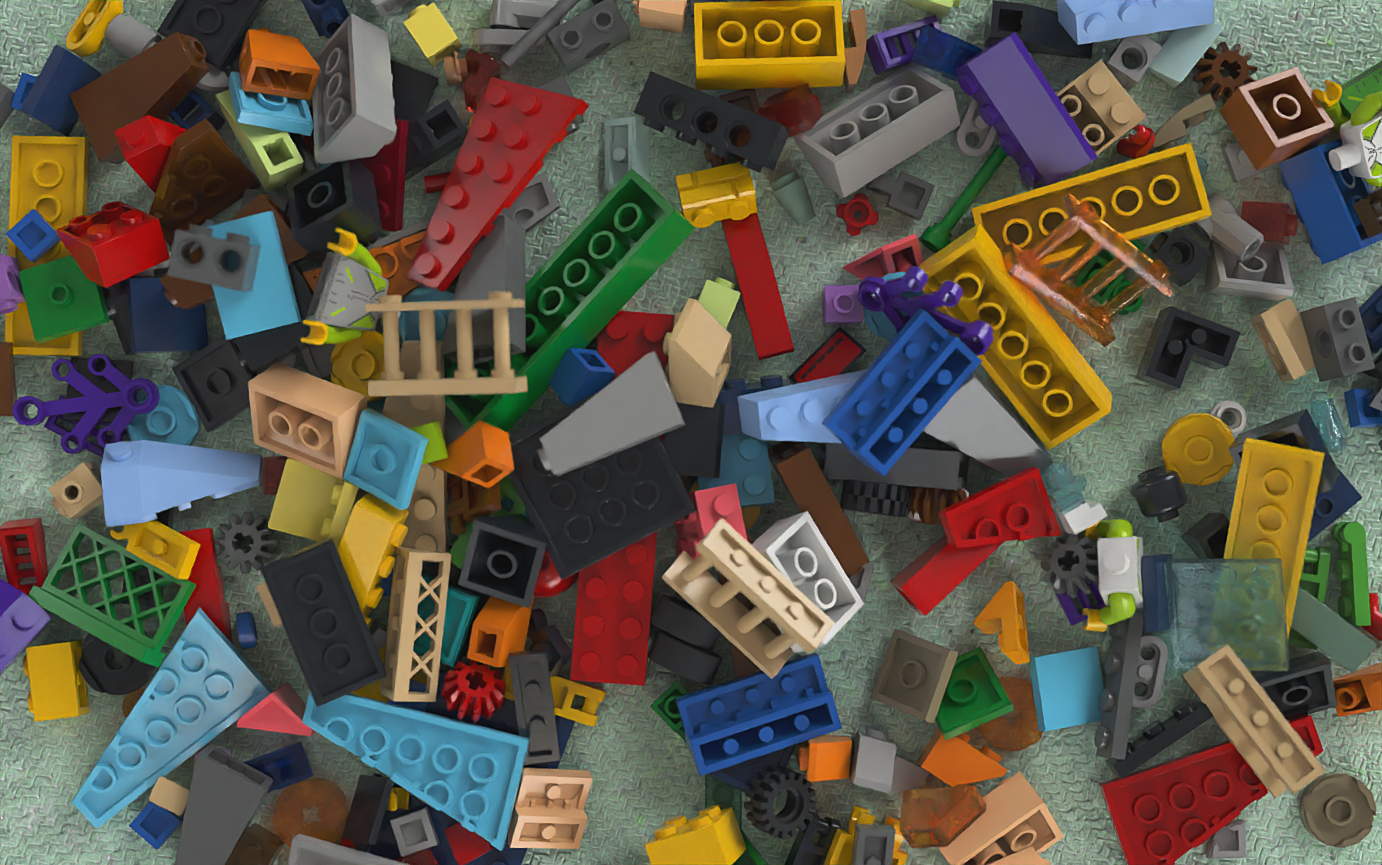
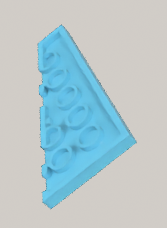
M309 692L302 723L339 747L346 748L361 758V761L372 768L375 767L389 776L390 780L438 811L441 810L460 822L461 826L472 833L475 832L491 842L490 844L500 851L504 849L530 738L351 693L317 707Z

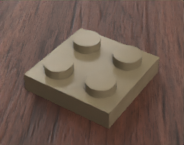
M894 629L870 698L924 721L934 723L959 652Z

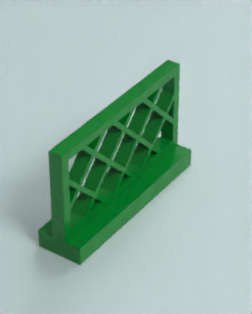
M77 523L42 587L34 585L28 597L39 606L137 660L159 667L166 655L161 652V649L194 591L196 584L187 579H177L128 552L123 545L83 524ZM87 535L92 538L94 553L80 558L78 547L84 536ZM102 544L106 545L107 548L103 549ZM119 552L122 568L107 573L104 557ZM130 559L136 562L131 564ZM96 560L99 577L84 582L81 566ZM147 567L151 583L136 588L133 572ZM73 569L76 585L65 590L56 587L63 573ZM158 574L164 576V578L159 579ZM124 575L128 592L112 597L109 581ZM173 582L181 585L182 587L176 598L164 604L161 587ZM101 584L104 601L89 605L86 590ZM153 590L156 607L141 613L138 596ZM129 600L132 616L121 621L117 620L114 605ZM106 608V613L100 611ZM158 615L160 626L152 639L145 635L142 620ZM134 624L135 629L131 628L129 625Z

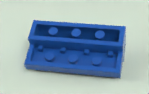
M918 309L821 424L843 443V447L859 461L876 473L885 476L982 361L957 336L950 335L925 310Z
M817 653L785 662L777 675L772 679L760 670L675 698L684 728V736L700 776L842 729L834 698L828 690Z

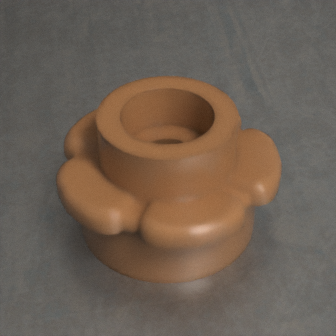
M456 51L453 56H444L447 86L458 85L461 88L462 80H469L466 58L458 59Z

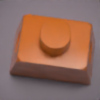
M268 28L247 31L239 57L242 90L311 100L320 67L301 41L294 36L273 33Z

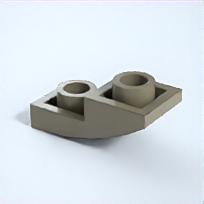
M1210 93L1185 106L1154 133L1155 143L1147 154L1156 150L1160 152L1179 146L1178 141L1188 134L1186 129L1206 121L1205 114L1216 107Z

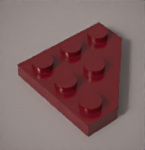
M309 106V110L313 119V106ZM395 119L397 126L396 134L388 145L385 144L375 156L357 159L373 173L381 229L393 232L402 230L408 121ZM313 128L311 136L304 135L303 143L315 158Z

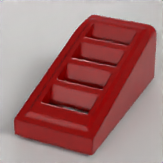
M41 518L11 520L3 523L0 526V547L8 584L28 596L32 587L35 585L41 588L48 576ZM27 534V538L16 539V535ZM30 548V553L17 554V549ZM33 563V568L19 569L18 564ZM36 577V582L20 584V578Z

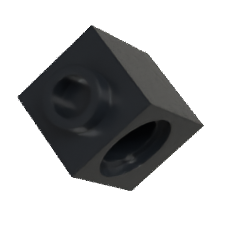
M1176 227L1167 233L1160 232L1153 239L1148 247L1152 253L1146 261L1181 287L1190 283L1212 253ZM1170 246H1175L1182 252L1183 258L1180 264L1170 260L1168 256Z

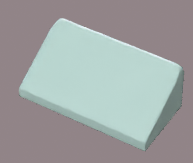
M1214 21V23L1175 29L1162 45L1161 50L1148 67V70L1175 89L1215 41L1224 27Z
M634 116L605 120L604 192L609 193L631 168L649 182V127L643 125L645 119Z

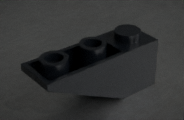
M993 0L986 12L984 48L1015 32L1029 53L1082 59L1092 58L1093 42L1078 45L1059 23L1058 12L1030 4Z
M448 99L408 125L405 181L462 146L468 130Z

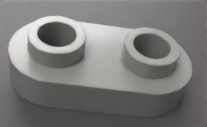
M474 29L473 45L480 46V53L501 54L502 47H513L529 30ZM546 35L526 55H537L538 48L546 47Z
M972 96L960 119L961 125L956 128L953 134L955 150L966 158H975L986 153L997 133L993 126L987 125L982 120L978 111L979 106ZM967 134H971L974 137V146H969L966 143L965 138Z
M1144 634L1141 637L1135 684L1142 682L1145 689L1141 695L1134 693L1132 706L1145 709L1153 706L1161 694L1168 659V649L1165 643L1156 636ZM1149 646L1152 654L1148 659L1144 660L1141 657V650L1143 647Z

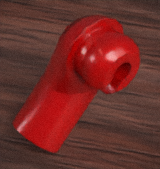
M1137 125L1132 128L1137 131L1135 135L1129 133V138H1122L1118 141L1116 150L1120 155L1132 159L1147 155L1155 143V135L1151 128H1146L1143 125Z

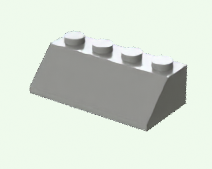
M352 13L313 58L320 67L319 76L312 94L315 161L320 164L375 156L385 144L388 145L393 140L397 130L394 118L395 100L393 99L392 90L393 75L391 74V50L389 49L388 32Z
M909 63L799 130L793 136L823 184L845 198L878 176L887 173L902 161L914 156L918 151L934 141L943 138L947 133L960 126L961 123L954 90Z

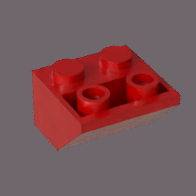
M121 201L106 203L101 207L100 211L91 215L74 217L69 220L68 225L56 229L59 238L86 278L104 288L170 259L159 219Z

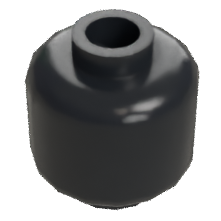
M1164 465L1137 475L1138 481L1135 482L1132 490L1143 516L1148 518L1157 517L1159 523L1180 516L1178 509L1183 507L1188 499L1179 474L1176 471L1167 470Z

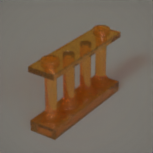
M1067 193L1063 200L1069 218L1031 250L1026 248L1023 251L1011 241L1000 252L1007 274L1103 347H1106L1116 339L1111 326L1113 317L1151 286H1154L1166 297L1173 294L1168 281L1171 274L1159 259L1152 261L1101 220L1090 203L1086 200L1079 202ZM1079 228L1093 237L1056 269H1047L1041 265L1040 261ZM1103 248L1108 249L1116 256L1113 261L1080 288L1076 286L1071 288L1065 283L1069 276ZM1128 267L1140 275L1139 278L1104 306L1098 305L1096 307L1089 302L1093 295Z

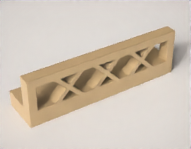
M396 547V562L393 570L383 664L387 677L382 678L380 694L392 701L436 702L451 553L418 551L411 547ZM423 560L439 561L438 575L427 584L421 576ZM429 595L435 602L434 612L423 621L417 614L418 603ZM425 632L431 639L430 649L419 658L413 651L414 641ZM421 669L427 676L425 692H409L410 678Z

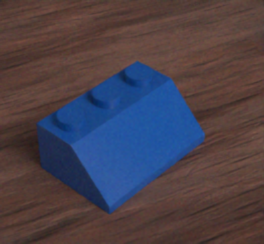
M1342 139L1317 146L1278 164L1281 169L1282 183L1292 194L1296 204V215L1300 222L1305 224L1311 238V249L1320 258L1322 265L1382 240V232L1373 237H1368L1353 206L1356 201L1371 192L1364 178L1352 176L1348 168L1336 171L1330 164L1329 152L1343 146Z

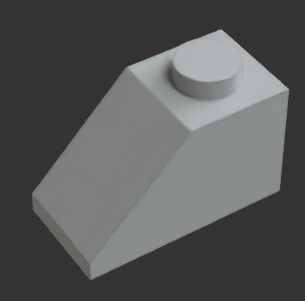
M868 728L867 733L857 731L850 763L849 779L852 784L890 794L897 744L893 740L888 739V732L874 728Z

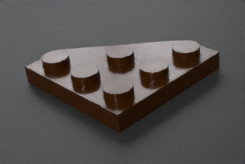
M205 118L174 139L149 215L159 219L164 239L171 246L174 242L176 230L189 231L190 224L201 226L205 223L206 219L210 220L243 198L246 188L255 190L261 184L254 173Z

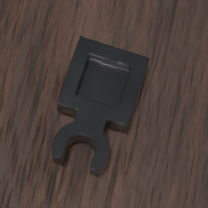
M540 608L531 610L527 637L532 640L533 644L529 650L547 648L550 677L557 676L573 653L555 624L547 626L545 613Z

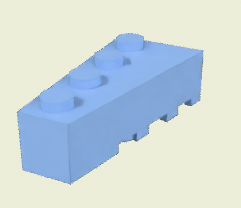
M1057 0L1058 21L1078 45L1214 23V0Z
M867 369L738 396L742 433L762 440L842 443L821 423Z

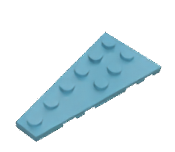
M200 607L72 800L76 808L96 829L153 786L160 776H166L272 692V688Z

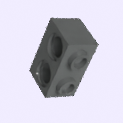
M192 224L189 226V231H175L168 276L238 291L253 290L261 246L249 244V236L227 232L226 239L212 236V228ZM195 243H199L203 248V258L199 263H195L190 257V249ZM233 250L241 258L240 267L236 271H232L227 265V256Z

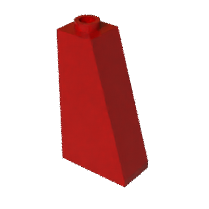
M945 534L892 578L890 582L912 609L926 616L1005 541L996 544L955 548L950 546Z

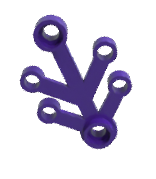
M916 266L910 267L903 277L886 281L879 277L869 276L860 283L858 292L860 303L871 311H883L895 326L897 334L918 309H922L944 329L960 335L959 339L975 355L985 354L993 342V329L988 323L976 320L968 324L933 309L941 306L954 307L963 295V290L953 281L943 282L938 291L910 299L899 294L908 290L920 292L928 281L927 273ZM899 310L906 312L908 316H903Z
M95 354L91 356L88 361V369L94 375L104 376L121 390L119 392H104L79 373L73 361L58 359L51 368L54 378L66 381L84 396L43 402L37 397L24 396L15 402L13 416L22 425L36 426L41 424L45 417L86 411L73 430L64 434L61 439V447L65 452L79 454L87 446V436L109 408L123 406L110 426L104 427L98 432L97 440L103 448L107 444L105 435L109 431L115 434V441L113 443L123 441L122 433L137 414H148L157 407L160 393L156 384L149 379H130L114 367L113 360L107 355ZM103 358L106 362V368L99 372L95 365L99 359ZM66 363L70 371L67 376L62 377L59 369L62 364ZM143 389L147 393V399L145 402L139 403L136 395ZM31 405H35L38 409V413L34 418L28 415V409ZM72 436H76L79 440V445L74 450L69 446V439Z

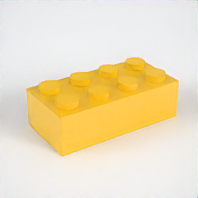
M841 0L694 3L696 90L842 86L845 50Z

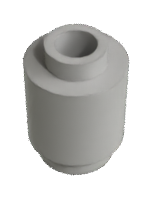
M123 14L114 17L105 32V38L110 41V45L129 59L162 41L159 34L134 17H126Z

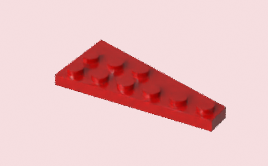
M490 77L406 279L413 284L444 293L471 258L470 251L483 235L487 237L495 227L492 224L504 208L508 210L544 165L543 158L555 142L561 143L568 134L565 129L577 114L582 116L589 105L583 99Z
M1311 715L1287 721L1314 757L1323 752ZM1230 740L1127 774L1123 778L1118 777L1099 784L1126 865H1174L1178 858L1190 849L1197 848L1241 814L1240 811L1255 800H1260L1268 794L1267 788Z

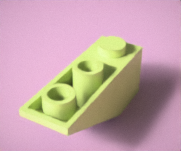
M230 90L215 95L217 103L266 192L300 177L304 161L288 132L238 123Z

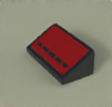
M839 327L788 378L794 384L844 374L867 350L844 329Z

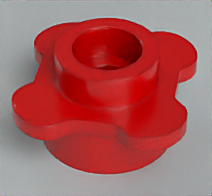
M863 193L855 194L854 198L847 204L841 203L836 208L837 217L843 219L847 226L846 231L851 236H858L861 233V229L868 225L874 226L879 220L878 213L873 211L871 204L868 202L867 195ZM859 211L861 216L856 218L854 212Z

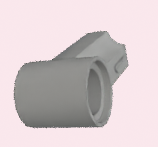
M493 0L489 27L492 29L530 30L558 1ZM563 18L551 30L563 24Z
M1212 193L1207 198L1212 215L1207 219L1188 224L1189 227L1201 239L1207 242L1215 241L1239 261L1250 260L1263 243V234L1236 215L1235 209L1224 197L1217 193Z

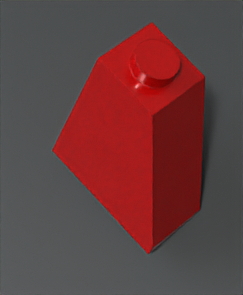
M146 115L114 131L125 160L156 194L173 141L186 132L187 129Z

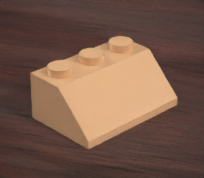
M276 362L250 380L248 388L254 444L343 479L361 412L367 409L366 396Z
M1020 771L1012 777L1002 780L995 789L984 797L971 802L967 809L951 820L943 822L936 831L929 835L949 865H987L1031 846L1040 854L1064 837L1044 801Z

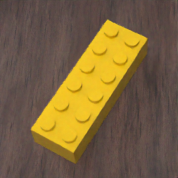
M1191 142L971 208L975 226L980 223L1018 274L1204 220L1212 215Z
M980 223L919 265V268L923 269L928 275V281L922 289L925 294L938 291L945 281H953L963 290L962 297L954 307H937L939 312L968 324L981 320L992 327L993 342L985 354L976 356L982 361L980 364L1048 450L1056 447L1111 412V392Z

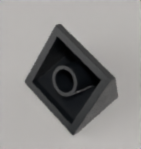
M676 402L685 425L664 434V447L679 476L719 478L725 404L715 403L713 408Z
M523 514L476 517L458 585L529 608L532 603L548 540Z
M1319 651L1285 660L1282 667L1268 665L1249 671L1287 721L1337 706L1331 665L1328 657Z

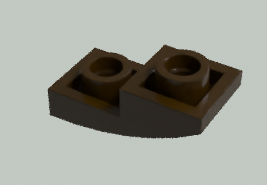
M1379 187L1353 204L1369 238L1382 232V188Z

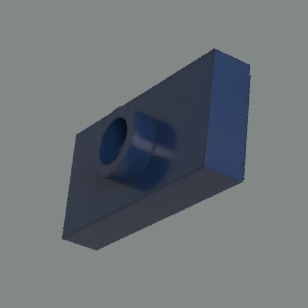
M1339 469L1340 475L1332 489L1316 495L1308 542L1362 499V496Z

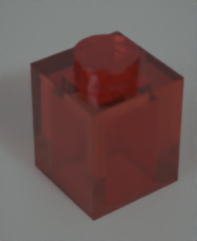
M808 83L771 95L758 110L761 116L790 128L788 138L811 130L823 116L820 100L816 94L812 93Z

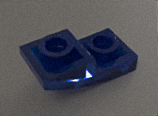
M923 25L910 62L942 73V77L958 82L959 76L955 69L982 49L951 34Z

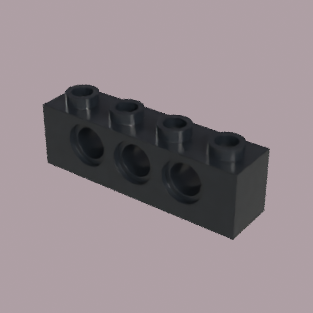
M652 71L649 73L634 113L645 117L643 122L645 126L662 133L665 126L677 131L675 138L694 146L697 140L710 144L708 152L728 159L730 153L742 157L740 165L759 173L763 166L771 170L775 169L791 130L778 122ZM683 102L685 106L684 114L681 118L674 120L672 116L673 108L678 103ZM715 115L717 117V126L711 133H706L704 129L705 122L710 116ZM743 129H749V142L745 146L739 147L737 144L739 132Z

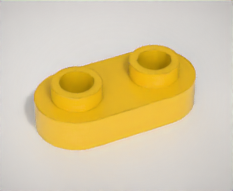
M89 0L67 34L66 47L80 57H87L98 52L103 44L109 23L117 15L123 14V0Z

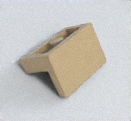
M1284 300L1250 317L1282 383L1295 380L1307 374L1306 371L1315 367L1303 322L1292 300Z

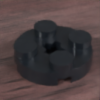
M134 624L129 625L131 628L135 629ZM90 633L82 644L84 647L82 649V658L79 659V668L88 685L98 692L110 695L132 693L144 686L156 669V666L139 661L126 654L124 659L125 665L123 667L119 664L112 666L110 664V660L113 658L111 651L114 648L118 652H121V650Z

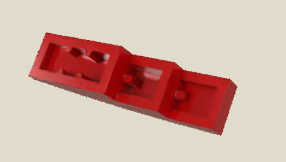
M752 213L742 220H733L731 218L721 220L758 360L794 352L783 304L757 213Z
M202 528L178 532L200 544L192 570L187 579L195 583L196 587L183 609L186 626L200 607L233 644L229 603H226L224 599L221 566L217 565L213 529Z

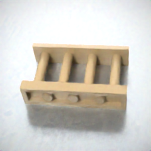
M489 292V300L402 303L400 295L378 296L377 304H365V312H383L385 372L381 373V380L368 381V396L527 392V376L514 377V369H510L508 308L525 307L524 300L512 299V292ZM493 308L495 370H491V377L477 378V370H473L471 309ZM435 310H456L458 371H454V378H441V371H437ZM398 311H419L421 372H417L418 379H404V372H400Z
M722 518L714 524L695 548L701 554L694 560L683 551L661 577L771 679L777 675L793 653L789 647L797 643L809 654L819 646L834 625V622ZM713 565L729 581L721 585L706 570ZM741 591L756 607L749 611L734 595ZM769 617L784 633L777 637L762 621Z
M1228 644L1214 654L1209 655L1181 676L1200 702L1207 705L1213 714V719L1274 798L1286 790L1290 794H1295L1325 772V769Z

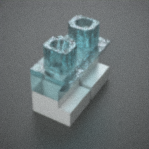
M1055 461L1042 472L1041 477L1060 531L1076 535L1108 516L1101 503L1085 500L1081 492L1086 487V478L1073 475L1066 462L1059 464Z

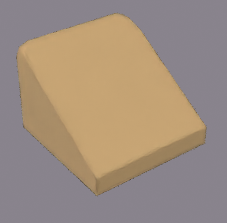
M160 776L148 799L150 802L182 816L186 810L189 789Z

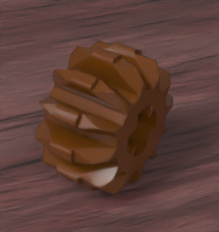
M1220 42L1216 50L1209 47L1203 54L1204 58H1200L1195 65L1201 72L1196 73L1192 81L1203 82V86L1198 90V94L1203 95L1209 91L1214 104L1220 98L1225 104L1238 87L1254 82L1255 80L1250 75L1256 73L1258 67L1247 64V61L1252 58V53L1248 52L1242 56L1239 54L1241 50L1240 44L1233 45L1229 50L1226 42ZM1227 69L1230 76L1223 78L1220 72Z
M912 486L907 503V517L917 523L940 526L942 522L938 512L968 498L969 492L964 488L951 490Z

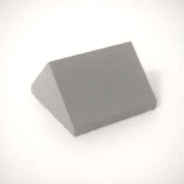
M1210 241L1209 252L1212 254L1207 262L1204 293L1274 302L1293 295L1294 287L1284 245L1262 243L1258 252L1250 260L1247 259L1241 262L1215 241Z

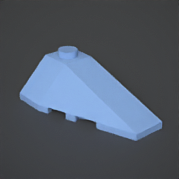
M147 440L120 441L106 444L100 468L106 525L110 527L145 523L157 519V512L178 506L179 511L192 507L191 501L209 495L212 498L218 499L258 486L261 480L262 456Z

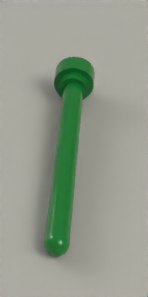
M1000 144L996 146L940 223H934L932 227L928 226L919 237V241L933 253H937L951 243V231L1008 156L1002 150Z

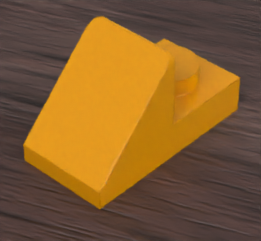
M1008 581L1003 584L976 617L974 625L984 634L998 633V643L1001 652L1005 653L1015 664L1030 662L1024 593L1013 581Z

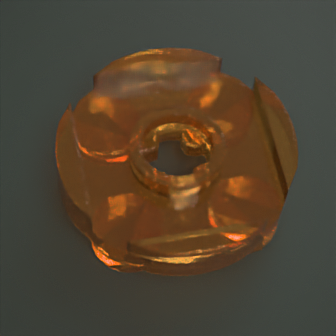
M999 677L998 679L1011 703L1014 704V708L1020 711V716L1015 718L1012 724H1008L1007 719L1000 716L976 728L984 740L998 749L1004 751L1026 749L1030 745L1039 742L1044 732L1038 731L1032 684L1019 677Z
M313 777L296 781L283 790L278 797L272 818L273 827L278 832L282 841L289 847L292 845L293 837L298 834L335 844L343 834L348 817L345 794L335 783L325 778ZM316 806L319 809L317 816L320 818V822L312 821L308 824L304 820L303 808L310 809Z

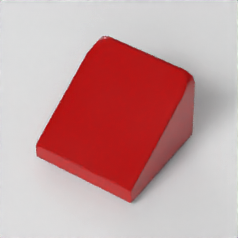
M460 822L444 830L458 865H464L489 852L494 847L490 844L491 842L475 832L472 833L461 826Z

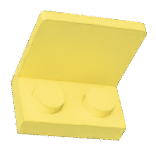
M287 458L268 527L318 542L331 537L338 550L350 518L358 487L345 479H340L315 469L293 458Z

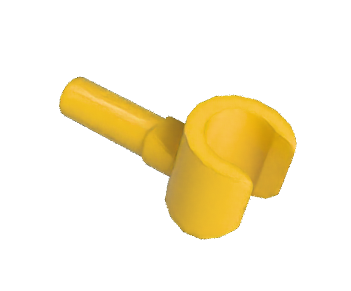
M392 786L386 810L396 811L397 808L409 810V791L403 787Z

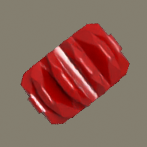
M475 660L469 661L468 666L458 661L454 671L449 670L445 675V685L442 688L443 700L447 701V711H458L459 721L465 716H471L475 724L479 720L480 715L490 720L494 711H499L502 707L503 696L506 692L505 682L501 681L502 675L500 670L490 671V665L485 663L482 666L477 665Z

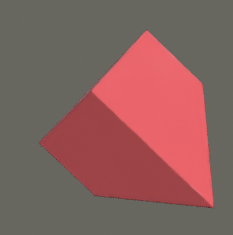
M912 234L882 246L842 268L861 280L869 276L881 278L889 273L907 272L910 267H919L923 263L918 237L916 234Z
M288 682L240 717L237 723V727L312 736L316 732L302 723L306 705Z

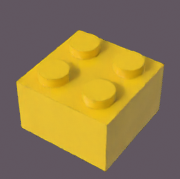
M713 805L698 812L699 816L687 820L685 815H680L664 822L665 826L654 831L655 836L644 845L651 865H732L747 849L733 807L720 810L719 805Z

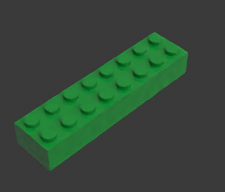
M631 168L525 284L526 352L510 355V369H514V377L527 376V392L445 394V404L466 430L482 421L508 432L550 386L548 383L568 348L584 349L693 232L695 227L653 185ZM495 359L473 364V370H477V378L491 377V370H495ZM453 363L444 373V378H454V371H458V364Z

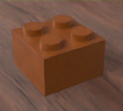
M1297 66L1238 87L1219 111L1256 171L1317 147L1335 127Z

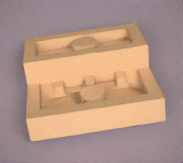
M523 767L509 824L508 844L510 848L579 849L588 820L584 807L593 780L588 770Z

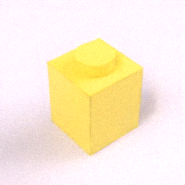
M434 2L428 6L423 4L416 7L408 14L409 19L403 22L432 67L444 60V56H450L462 47L458 37Z

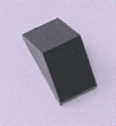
M1208 513L1186 531L1181 538L1208 570L1220 580L1230 522L1223 513Z

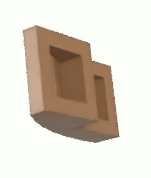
M864 8L850 11L847 18L852 48L844 49L845 68L843 80L846 93L854 91L864 63L867 40Z

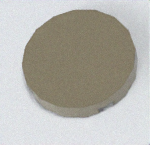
M1330 772L1318 776L1306 786L1300 798L1299 814L1303 826L1313 838L1328 846L1345 848L1359 843L1370 833L1373 827L1371 824L1374 816H1376V804L1372 792L1362 781L1345 773Z

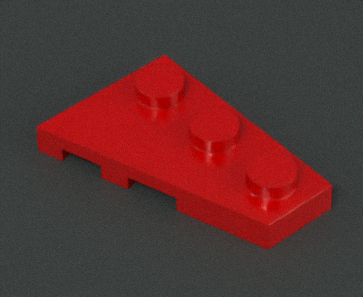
M1029 467L938 512L949 544L955 548L996 544L1010 540H1029L1044 536H1062L1040 471L1036 467Z

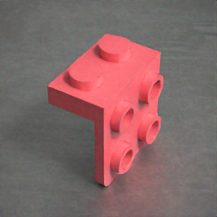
M736 483L689 492L688 494L697 511L672 523L676 526L678 536L675 544L677 556L685 551L694 560L701 554L695 548L721 518L748 542Z

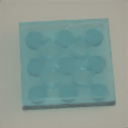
M1166 559L1164 570L1173 668L1195 669L1194 667L1228 644L1247 670L1288 671L1290 663L1282 559Z

